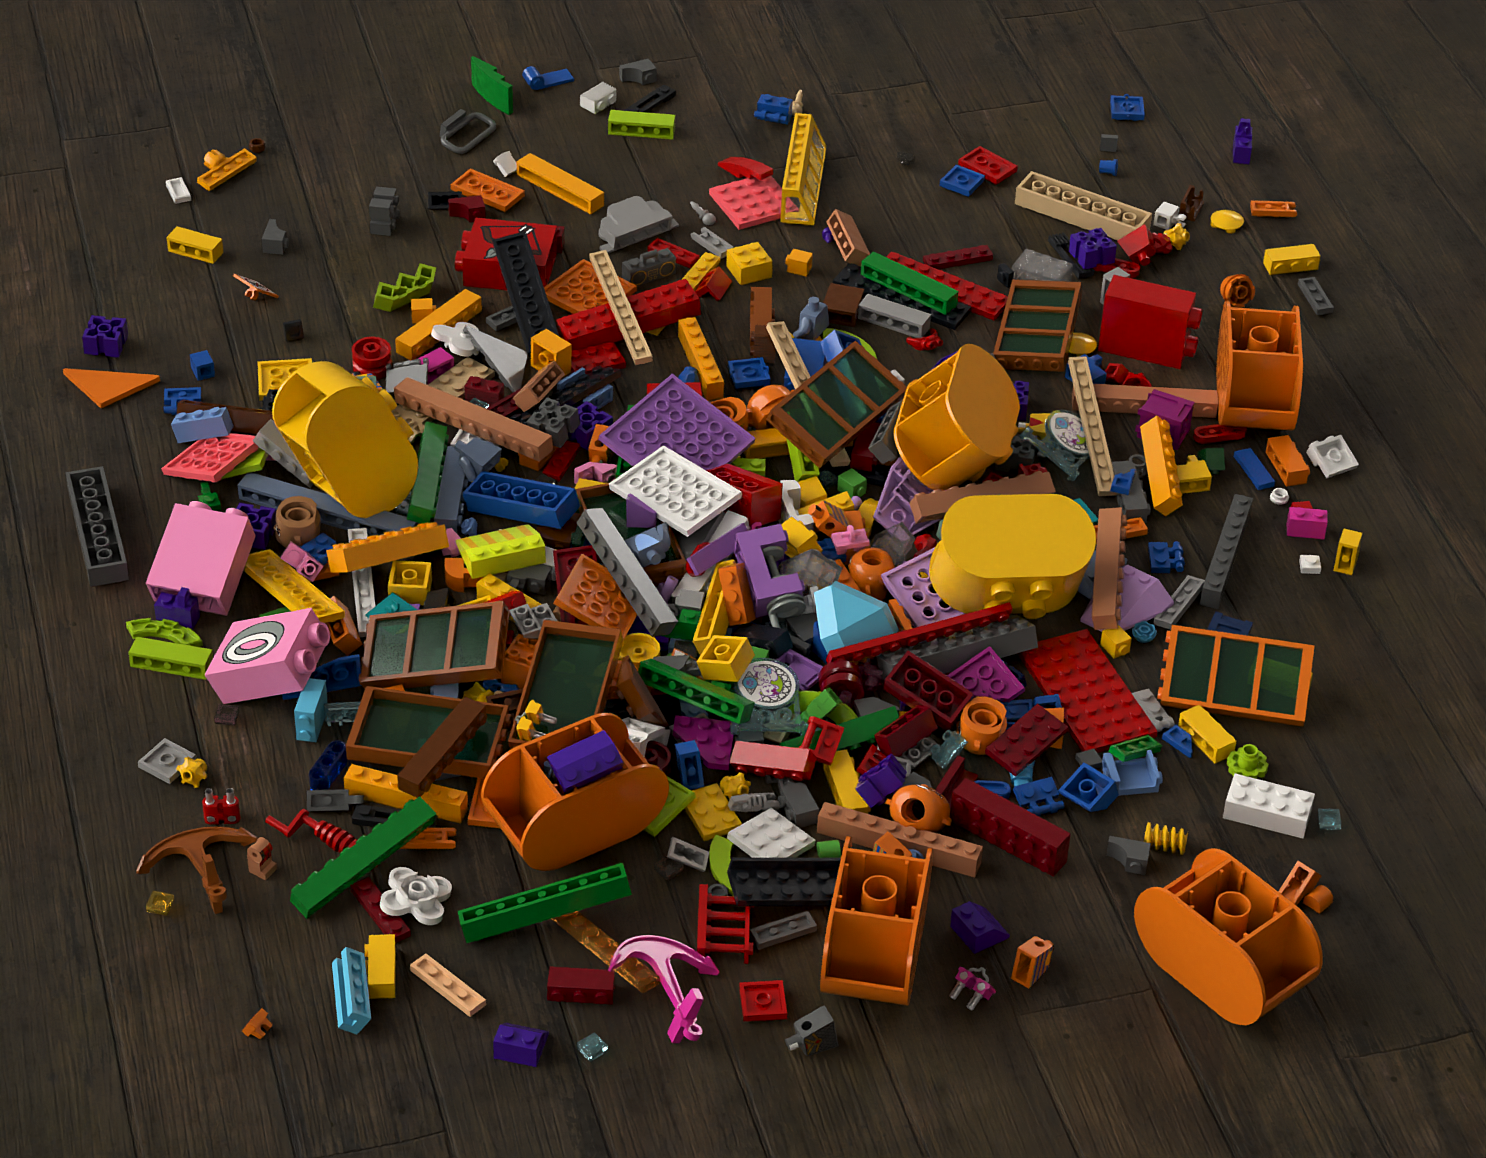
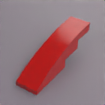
M729 157L718 162L719 167L737 178L745 176L748 179L756 177L759 180H763L773 175L772 168L748 158Z

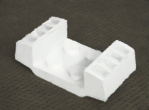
M781 480L780 483H783L781 519L778 520L779 523L782 524L790 517H793L797 521H802L809 531H814L812 516L810 514L799 515L797 510L800 509V485L796 480Z
M629 717L623 719L628 729L629 739L643 757H645L648 741L660 742L667 746L671 730Z

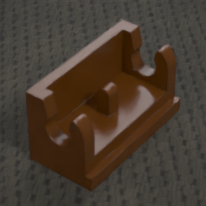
M1190 185L1181 201L1179 214H1184L1187 216L1186 220L1195 222L1204 205V191L1201 189L1200 195H1196L1194 193L1195 186Z

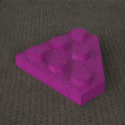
M990 646L947 675L974 693L973 699L976 697H989L1001 702H1010L1025 692L1024 686Z
M675 715L673 736L677 740L681 739L683 742L695 740L700 751V758L707 768L729 771L735 722Z

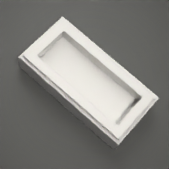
M182 177L166 181L167 189L175 204L191 201V195Z

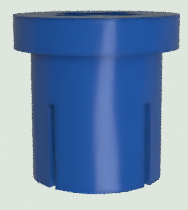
M1118 159L1113 161L1100 160L1099 173L1112 174V176L1117 175Z

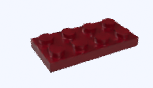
M1036 704L986 747L985 753L1016 777L1067 732L1068 726L1042 706Z

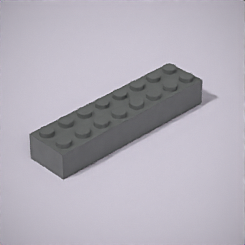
M103 466L65 472L90 587L129 580L127 562Z
M1010 615L1003 622L995 621L985 627L977 626L966 632H955L948 637L940 636L933 641L927 642L925 640L914 646H903L896 651H885L877 656L879 676L885 680L907 650L943 674L953 672L989 646L999 658L1038 648L1036 628L1034 624L1019 615Z

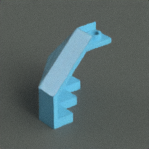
M838 581L814 592L820 639L827 654L834 649L894 634L899 631L888 604Z

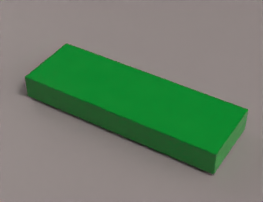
M1145 735L1111 745L1108 752L1120 761L1126 762L1146 756L1147 750H1151L1152 754L1160 752L1162 745L1151 736Z

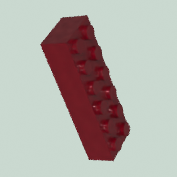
M968 778L952 792L950 818L954 824L1053 877L1067 863L1071 833Z

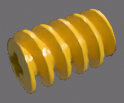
M1148 822L1144 842L1151 843V846L1155 844L1156 850H1159L1161 845H1163L1164 852H1167L1169 847H1171L1172 853H1175L1179 848L1180 855H1183L1188 832L1184 835V829L1181 828L1176 833L1175 827H1172L1170 832H1168L1167 825H1164L1162 830H1160L1159 824H1156L1152 829L1151 823Z

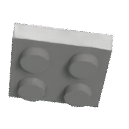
M164 738L138 761V768L171 784L181 775L176 770L177 766L185 762V757L196 759V754Z

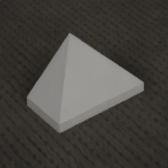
M672 837L667 857L704 872L709 852Z

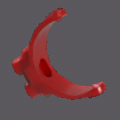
M933 328L930 329V336L923 338L908 337L906 339L909 345L920 351L932 350L943 345V340L938 337L937 331Z
M1127 373V377L1122 384L1126 386L1151 387V383L1143 373Z

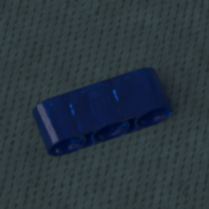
M343 741L331 742L310 769V790H328L348 761L346 744Z

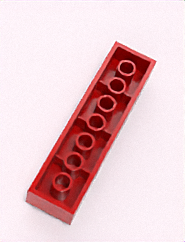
M687 279L678 280L627 297L642 333L676 323L680 319L701 315L700 298ZM609 303L556 319L559 336L572 344V350L624 339Z

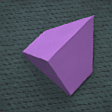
M631 493L628 494L626 498L627 527H656V511Z

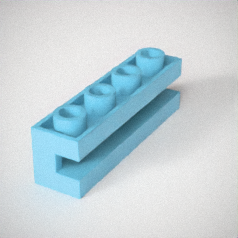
M345 947L341 952L342 959L336 957L332 962L338 1028L357 1035L371 1020L365 955L362 952Z

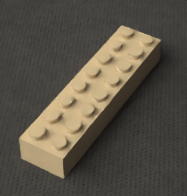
M1033 171L1016 187V205L1083 229L1093 230L1095 228H1102L1107 237L1114 240L1121 239L1144 224L1150 230L1152 213Z

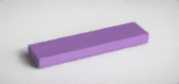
M744 523L734 527L687 558L695 576L734 552L736 533L748 531Z

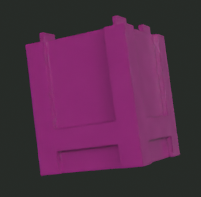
M1154 389L1152 393H1148V400L1142 408H1138L1140 421L1135 429L1137 437L1142 439L1140 426L1157 415L1169 423L1172 446L1174 450H1178L1184 438L1191 430L1195 402Z

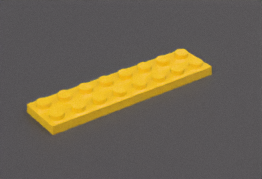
M271 549L249 554L243 571L290 611L312 608L320 622L323 623L335 622L338 619L345 618V611Z

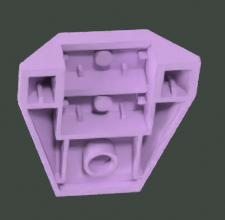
M900 456L890 468L873 518L901 542L941 520L915 522L909 504L910 501L918 493L925 492V494H928L934 490L919 481Z
M1130 565L1122 567L1124 570V579H1121L1123 582V593H1120L1122 595V606L1119 607L1122 619L1118 620V625L1125 631L1134 627L1136 623L1148 621L1155 618L1157 614L1165 612L1174 604V601L1159 579ZM1091 599L1081 617V622L1094 628L1092 621L1093 599Z

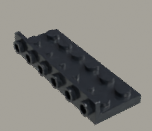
M731 858L727 875L736 906H831L841 858Z

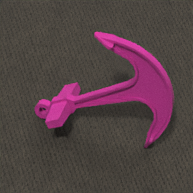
M641 935L622 942L611 959L608 971L611 972L620 967L631 957L640 958L648 962L654 969L675 1007L673 1012L675 1016L667 1032L671 1042L680 1043L684 1036L691 1041L699 1040L703 1031L696 1024V1016L704 998L699 988H692L684 999L670 960H683L698 968L700 974L718 975L719 970L709 956H702L683 943L661 936Z

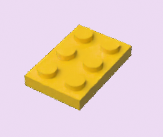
M717 783L692 790L696 798L684 809L704 841L713 839L715 835H726L729 831L742 825L736 813L729 809L728 800Z

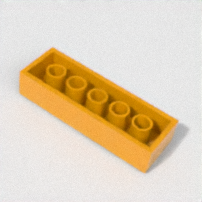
M425 522L417 524L415 527L400 528L399 531H387L382 535L377 534L367 536L366 539L351 540L350 543L332 545L333 549L326 550L331 573L351 572L447 548L449 543L445 524L437 525V522Z

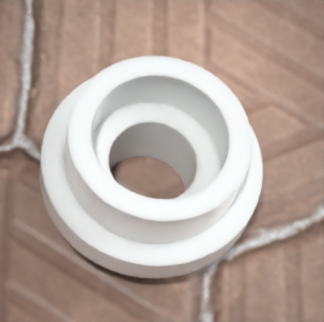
M1276 488L1271 493L1270 499L1275 504L1282 505L1288 502L1289 495L1285 489Z

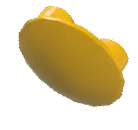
M1219 210L1211 216L1212 227L1223 229L1231 234L1235 233L1236 229L1240 228L1244 223L1243 217L1231 210Z
M1073 333L1069 352L1076 354L1077 357L1083 354H1090L1095 351L1097 342L1088 334Z

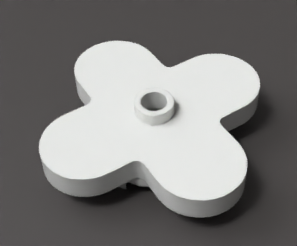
M458 322L455 327L446 325L433 326L431 335L435 339L445 342L444 346L446 348L449 347L452 353L469 357L472 354L477 356L481 352L472 344L470 336L463 332L465 325L479 330L475 325L467 322Z
M406 867L393 869L388 880L389 886L392 889L382 894L380 900L381 910L391 916L412 913L420 923L425 925H435L441 922L444 908L440 902L446 901L450 897L451 883L440 876L427 875V878L418 876V872H414Z

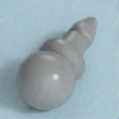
M690 202L692 208L700 215L699 219H702L705 225H713L716 218L712 213H709L708 210L704 211L697 203Z

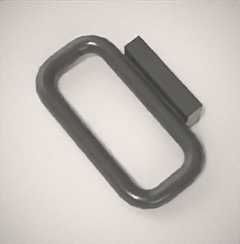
M460 109L441 124V143L445 148L454 153L465 154L496 130V123L493 119L478 112L466 116V111ZM473 119L482 120L490 125L489 128L464 147H457L447 141Z

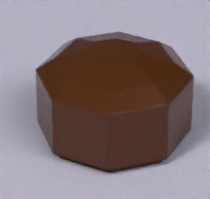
M254 138L250 140L249 150L254 153H260L265 150L266 146L263 139Z

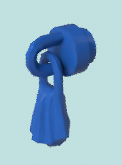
M498 679L483 681V688L485 690L489 689L494 693L496 691L509 692L520 689L517 684L499 683Z

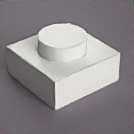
M1300 555L1301 573L1320 574L1321 564L1319 556Z

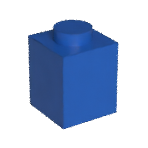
M207 350L190 354L191 369L198 381L215 377L214 362Z

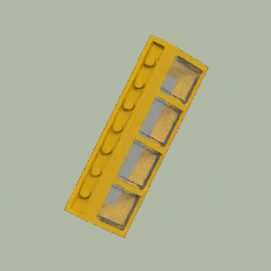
M795 113L782 186V223L814 225L827 146L812 114Z

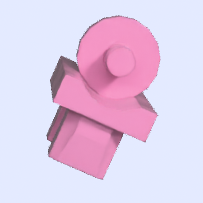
M848 525L845 532L831 534V539L838 555L845 554L847 549L851 548L858 552L870 544L865 529L854 530L852 525Z

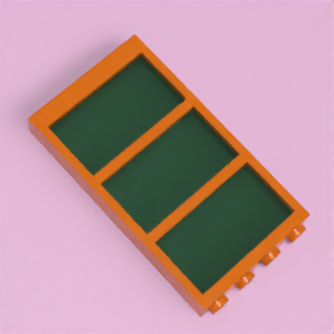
M1172 625L1171 631L1167 630L1165 642L1169 643L1168 650L1164 649L1163 654L1166 668H1161L1160 680H1164L1163 687H1159L1157 699H1161V706L1190 709L1200 705L1209 713L1303 727L1315 645Z

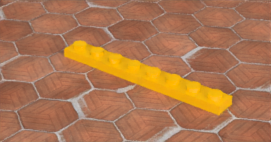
M705 252L682 280L687 279L693 290L696 291L707 273L720 263L721 257ZM664 327L648 331V333L658 336Z

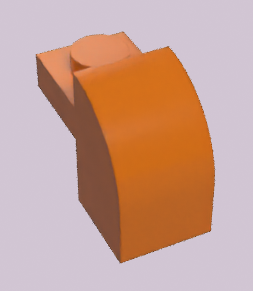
M445 558V582L450 589L464 593V587H476V583L483 578L472 579L468 569L464 568L463 558Z

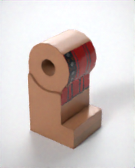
M259 837L256 843L247 849L249 872L267 880L277 870V863L272 861L271 851L273 848L265 838Z

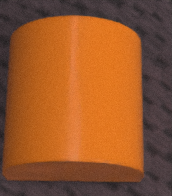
M1318 885L1304 897L1303 903L1320 914L1332 904L1333 895L1326 886Z

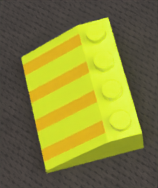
M529 524L455 540L472 579L484 577L489 573L493 575L546 563L545 544L540 533Z

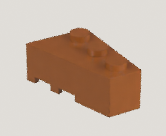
M751 287L750 347L754 345V342H751V331H755V325L767 326L769 322H775V308H772V287Z

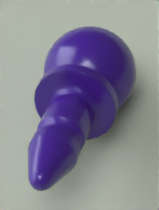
M826 227L822 231V236L827 243H830L834 240V237L829 227Z

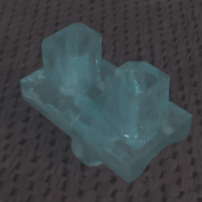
M947 730L942 737L945 742L940 747L937 744L933 745L929 750L932 755L931 758L943 769L957 757L968 743L955 730L953 732Z

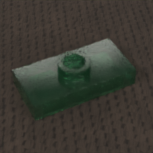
M578 524L576 531L572 532L571 535L572 548L583 546L586 538Z

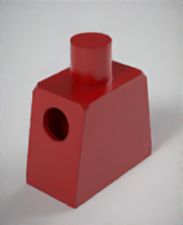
M1145 224L1117 240L1132 262L1148 265L1150 257L1156 254L1153 234Z

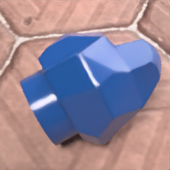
M685 367L678 378L684 383L699 382L698 370L694 367Z

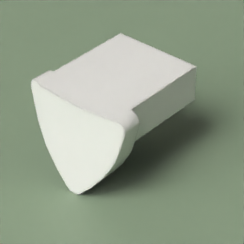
M510 151L500 154L493 160L504 177L517 171V164Z

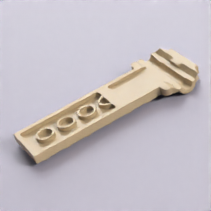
M466 357L428 385L464 399V386L470 376L490 380L495 377V371L470 357ZM400 404L391 411L396 419L402 417L412 428L414 435L408 439L410 443H414L417 436H422L426 421L432 422L434 420L432 417Z

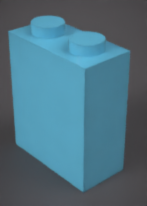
M309 678L304 690L301 691L294 710L296 740L317 742L328 711L326 680Z

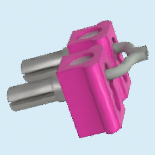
M959 967V972L955 977L958 980L957 984L949 996L955 1000L965 986L970 990L973 989L975 991L974 996L967 1005L968 1009L973 1010L982 997L989 1000L996 991L988 983L989 978L985 974L986 969L983 967L979 969L970 968L969 970ZM982 971V975L985 977L986 981L982 980L981 978H977L971 972Z

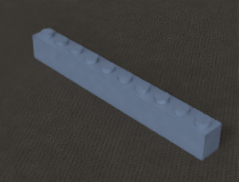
M252 472L247 473L238 484L240 500L275 508L276 510L286 498L293 496L311 498L317 504L321 523L347 531L348 529L367 528V536L382 535L387 531H399L400 528L415 527L418 524L417 522L406 520L407 517L388 511H383L368 518L356 517L328 494Z

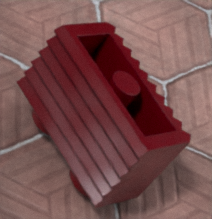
M470 376L464 386L465 401L489 407L504 398V384L494 380L490 381L477 376Z

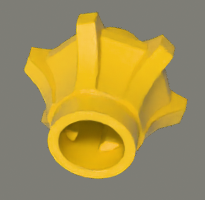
M1177 223L1175 227L1165 230L1163 233L1171 239V245L1177 250H1181L1182 246L1186 245L1190 238L1189 232L1183 229L1181 223Z
M185 757V762L176 768L181 774V783L184 784L186 782L197 788L200 781L207 778L205 773L207 771V764L202 759Z
M739 772L735 776L723 777L720 782V789L730 800L731 796L748 794L751 782L746 781L744 773Z

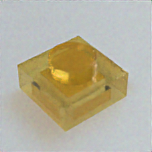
M153 891L146 904V912L167 915L173 904L174 895Z

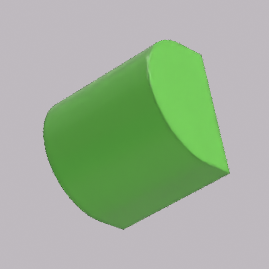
M839 840L817 842L816 849L819 858H841Z

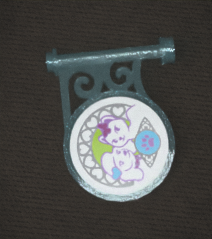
M1056 410L1045 421L1046 437L1044 439L1038 440L1032 434L1034 430L1029 426L1020 434L1019 438L1024 442L1026 440L1031 442L1069 475L1068 480L1074 481L1080 474L1078 468L1090 458L1081 417L1068 410ZM1075 458L1080 459L1077 463L1072 464Z
M752 659L740 680L733 682L735 694L755 702L751 714L752 721L742 724L731 721V735H740V731L800 732V736H803L807 731L808 724L801 720L798 694L800 685L796 673L787 664L776 659ZM794 703L795 718L790 720L792 711L788 707ZM767 716H769L770 721L768 723H765L767 721Z

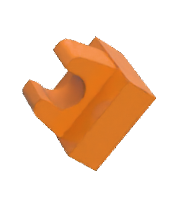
M261 1008L243 1028L242 1032L246 1036L252 1034L261 1039L266 1034L261 1030V1027L266 1031L272 1027L271 1022L266 1018L268 1013Z

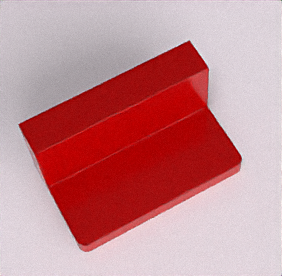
M718 266L707 273L695 292L699 297L709 292L716 301H719L732 283V280Z

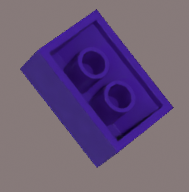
M605 730L547 756V760L565 795L573 792L574 788L579 789L623 768V760L614 742Z

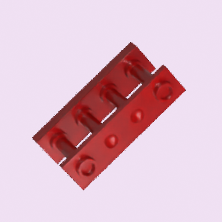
M699 884L697 952L704 957L705 954H710V952L744 953V964H748L749 955H753V942H749L750 907L754 906H745V912L711 911V909H707V906H712V904L736 905L734 896H714L712 893H708V884ZM711 920L745 921V928L711 927V925H707V922H711ZM710 936L745 937L744 944L710 943V941H706V938H710Z

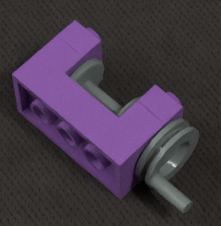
M781 524L736 533L734 549L737 563H745L755 617L769 615L772 627L781 628L779 622L786 621V618L801 615L806 609L802 593L805 591L803 580H799L798 573L779 575L775 563L778 560L784 559L785 551H787L786 542H788V534L786 530L783 531ZM766 564H768V566H769V569H770L772 578L770 577V574H769V571H768V568H767V565H766Z

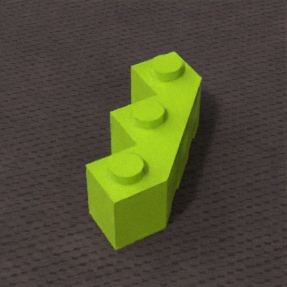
M419 263L415 276L399 273L395 286L379 282L373 308L391 312L410 303L411 299H418L429 294L434 282L436 267Z

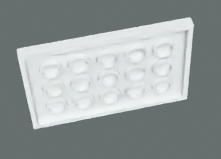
M664 445L609 483L610 490L625 499L631 493L655 510L657 519L666 522L669 526L687 537L742 498L740 490Z

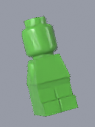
M831 688L825 689L818 697L812 700L807 706V710L803 711L795 719V724H793L794 730L799 734L806 733L808 728L807 722L810 716L824 719L842 703L841 699Z

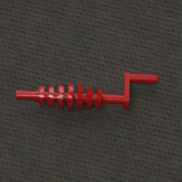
M302 809L289 826H286L270 815L265 820L267 824L282 832L288 838L305 823L314 829V835L320 837V840L326 842V845L339 853L346 847L351 848L357 841L346 830L335 827L333 824H328L324 820L317 822L309 817V811L306 809Z

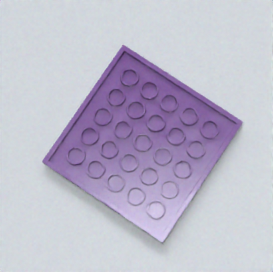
M671 374L602 432L598 440L631 466H635L664 445L704 470H709L724 464H731L755 443L756 438L674 374Z

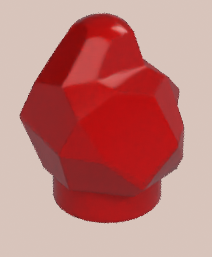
M1154 232L1153 238L1156 253H1170L1172 251L1171 239L1165 234H1156Z
M923 534L916 537L914 545L918 551L926 546L932 549L936 547L937 541L930 534Z

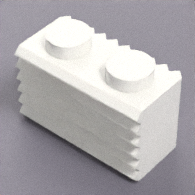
M601 82L580 95V106L596 114V112L598 113L616 102V88Z

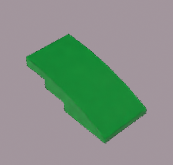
M472 56L471 73L473 87L491 105L507 115L512 114L513 85L505 82V76L497 73L496 67Z

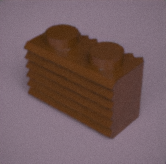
M755 325V331H751V342H754V345H751L750 356H754V358L763 357L765 363H775L776 348L766 326Z

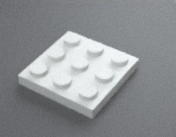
M769 808L729 831L727 835L728 840L752 858H796L813 848L816 841L773 808Z

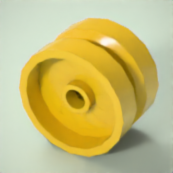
M632 633L626 635L618 660H622L623 657L628 655L632 663L639 668L641 661L660 656V644L656 638L649 634Z

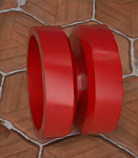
M364 337L356 341L352 346L353 371H360L362 374L371 373L373 376H376V380L385 378L386 364L392 365L390 343L380 337Z

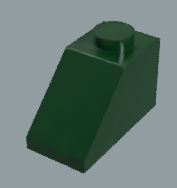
M1206 448L1197 452L1199 461L1205 460L1211 475L1220 474L1219 471L1225 470L1224 448Z

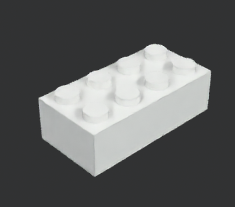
M1234 774L1226 798L1223 818L1304 838L1315 793Z

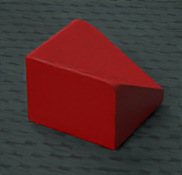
M1109 363L1105 370L1107 373L1106 380L1122 385L1129 370L1123 364Z

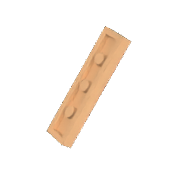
M424 954L410 965L411 972L469 1017L486 1006L485 998L429 955Z

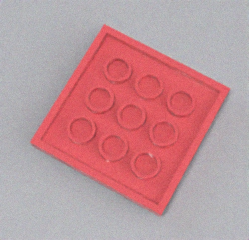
M772 176L763 180H759L756 177L752 179L746 178L709 188L710 196L738 230L781 219L782 187ZM786 197L785 212L799 211V207L790 197Z
M236 433L197 440L161 469L164 475L218 482L226 473L231 472L236 465L245 461L246 457L256 452L259 447L253 442L255 436Z

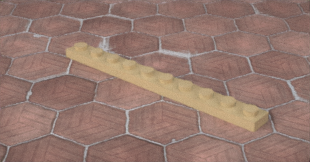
M607 251L590 253V261L635 365L652 362V354Z
M769 322L766 329L794 388L797 389L810 378V375L785 322ZM814 384L811 387H809L817 396H819ZM803 392L799 396L803 407L807 410L808 417L821 444L829 450L841 439L829 415ZM844 448L830 460L832 467L848 466L851 460Z
M1069 357V369L1098 496L1117 495L1115 492H1110L1114 472L1087 357Z

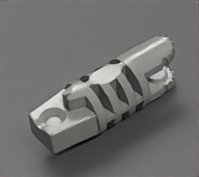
M746 793L731 796L728 802V807L731 811L741 812L766 811L769 808L778 810L781 808L779 801L775 800L776 796L774 793Z

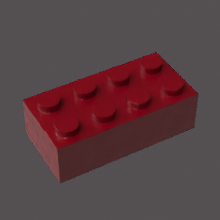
M908 650L885 678L883 688L911 708H914L916 705L930 707L936 724L948 733L960 720L964 707L974 696V693Z

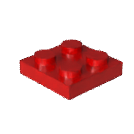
M783 980L739 983L743 1022L787 1019Z

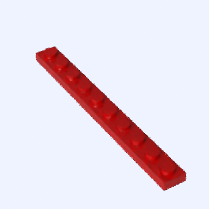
M1010 602L834 649L829 651L826 662L828 664L836 660L860 661L870 655L878 656L882 652L896 651L907 645L914 646L925 640L929 642L940 636L948 637L958 631L966 632L973 627H985L991 622H1003L1009 618L1013 608Z

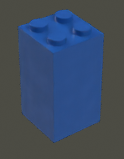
M792 338L810 377L826 365L827 359L823 354L821 341ZM785 371L784 386L790 391L795 390L787 371ZM825 375L814 383L820 398ZM799 400L801 408H804L801 400Z

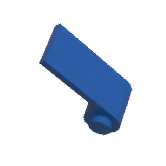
M529 66L524 69L522 74L524 80L533 90L574 81L573 76L567 69L540 74L535 67Z

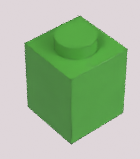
M851 468L838 476L837 490L841 493L847 491L850 498L853 496L862 497L866 494L867 479Z

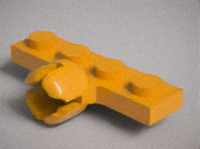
M245 148L229 158L225 157L218 150H211L204 157V165L210 170L199 176L197 183L206 190L211 191L254 164L257 157Z

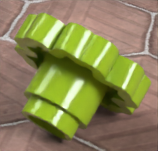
M1246 744L1243 747H1239L1237 751L1230 752L1227 758L1228 772L1233 777L1234 774L1255 779L1265 777L1269 765L1266 762L1267 757L1256 746Z

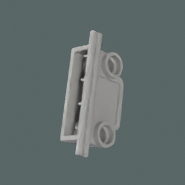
M633 196L608 206L607 216L601 220L598 233L599 237L608 243L600 246L599 249L600 251L606 250L607 253H611L679 227V224L674 218L672 219L670 212L663 209L658 202H645L642 197Z

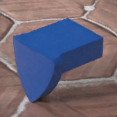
M1059 694L1035 697L1032 702L1033 707L1039 704L1043 708H1062Z

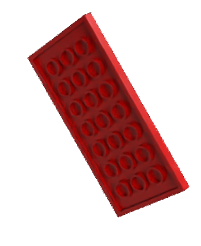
M1088 629L1038 641V648L1017 653L1045 696L1059 694L1061 706L1064 708V724L1068 726V732L1082 752L1095 749L1097 753L1109 750L1111 745L1149 735L1152 738L1157 737V729Z

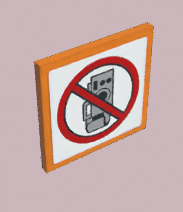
M234 274L235 278L250 287L245 292V296L251 297L250 299L257 300L259 292L275 298L279 297L257 281Z

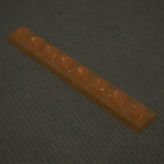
M578 911L551 918L610 966L611 959L619 946L616 941ZM635 957L628 958L620 967L614 969L642 993L660 984V977Z

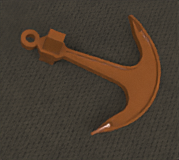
M202 827L183 831L154 845L142 856L136 872L137 874H148L150 868L167 855H186L203 877L202 884L209 896L211 907L214 913L218 914L223 912L222 901L227 898V893L217 874L214 860L210 854L206 855L204 852L205 847L217 841L241 843L242 846H247L256 842L257 837L242 827L239 830L229 827Z

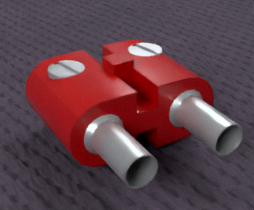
M232 788L226 790L227 795H224L223 799L213 796L212 789L205 790L206 797L202 800L204 821L207 824H219L220 820H224V824H235L240 821L239 800L234 796Z

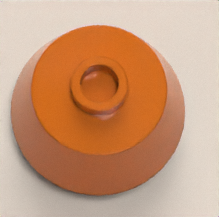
M1244 274L1231 275L1226 277L1221 283L1220 293L1225 301H1230L1231 307L1242 308L1245 307L1244 305L1249 300L1254 298L1255 286H1253L1251 279Z

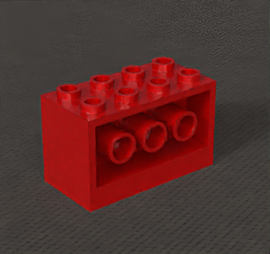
M724 464L706 470L742 492V498L725 509V514L729 510L747 517L750 527L755 522H761L764 525L781 519L783 483L731 464Z

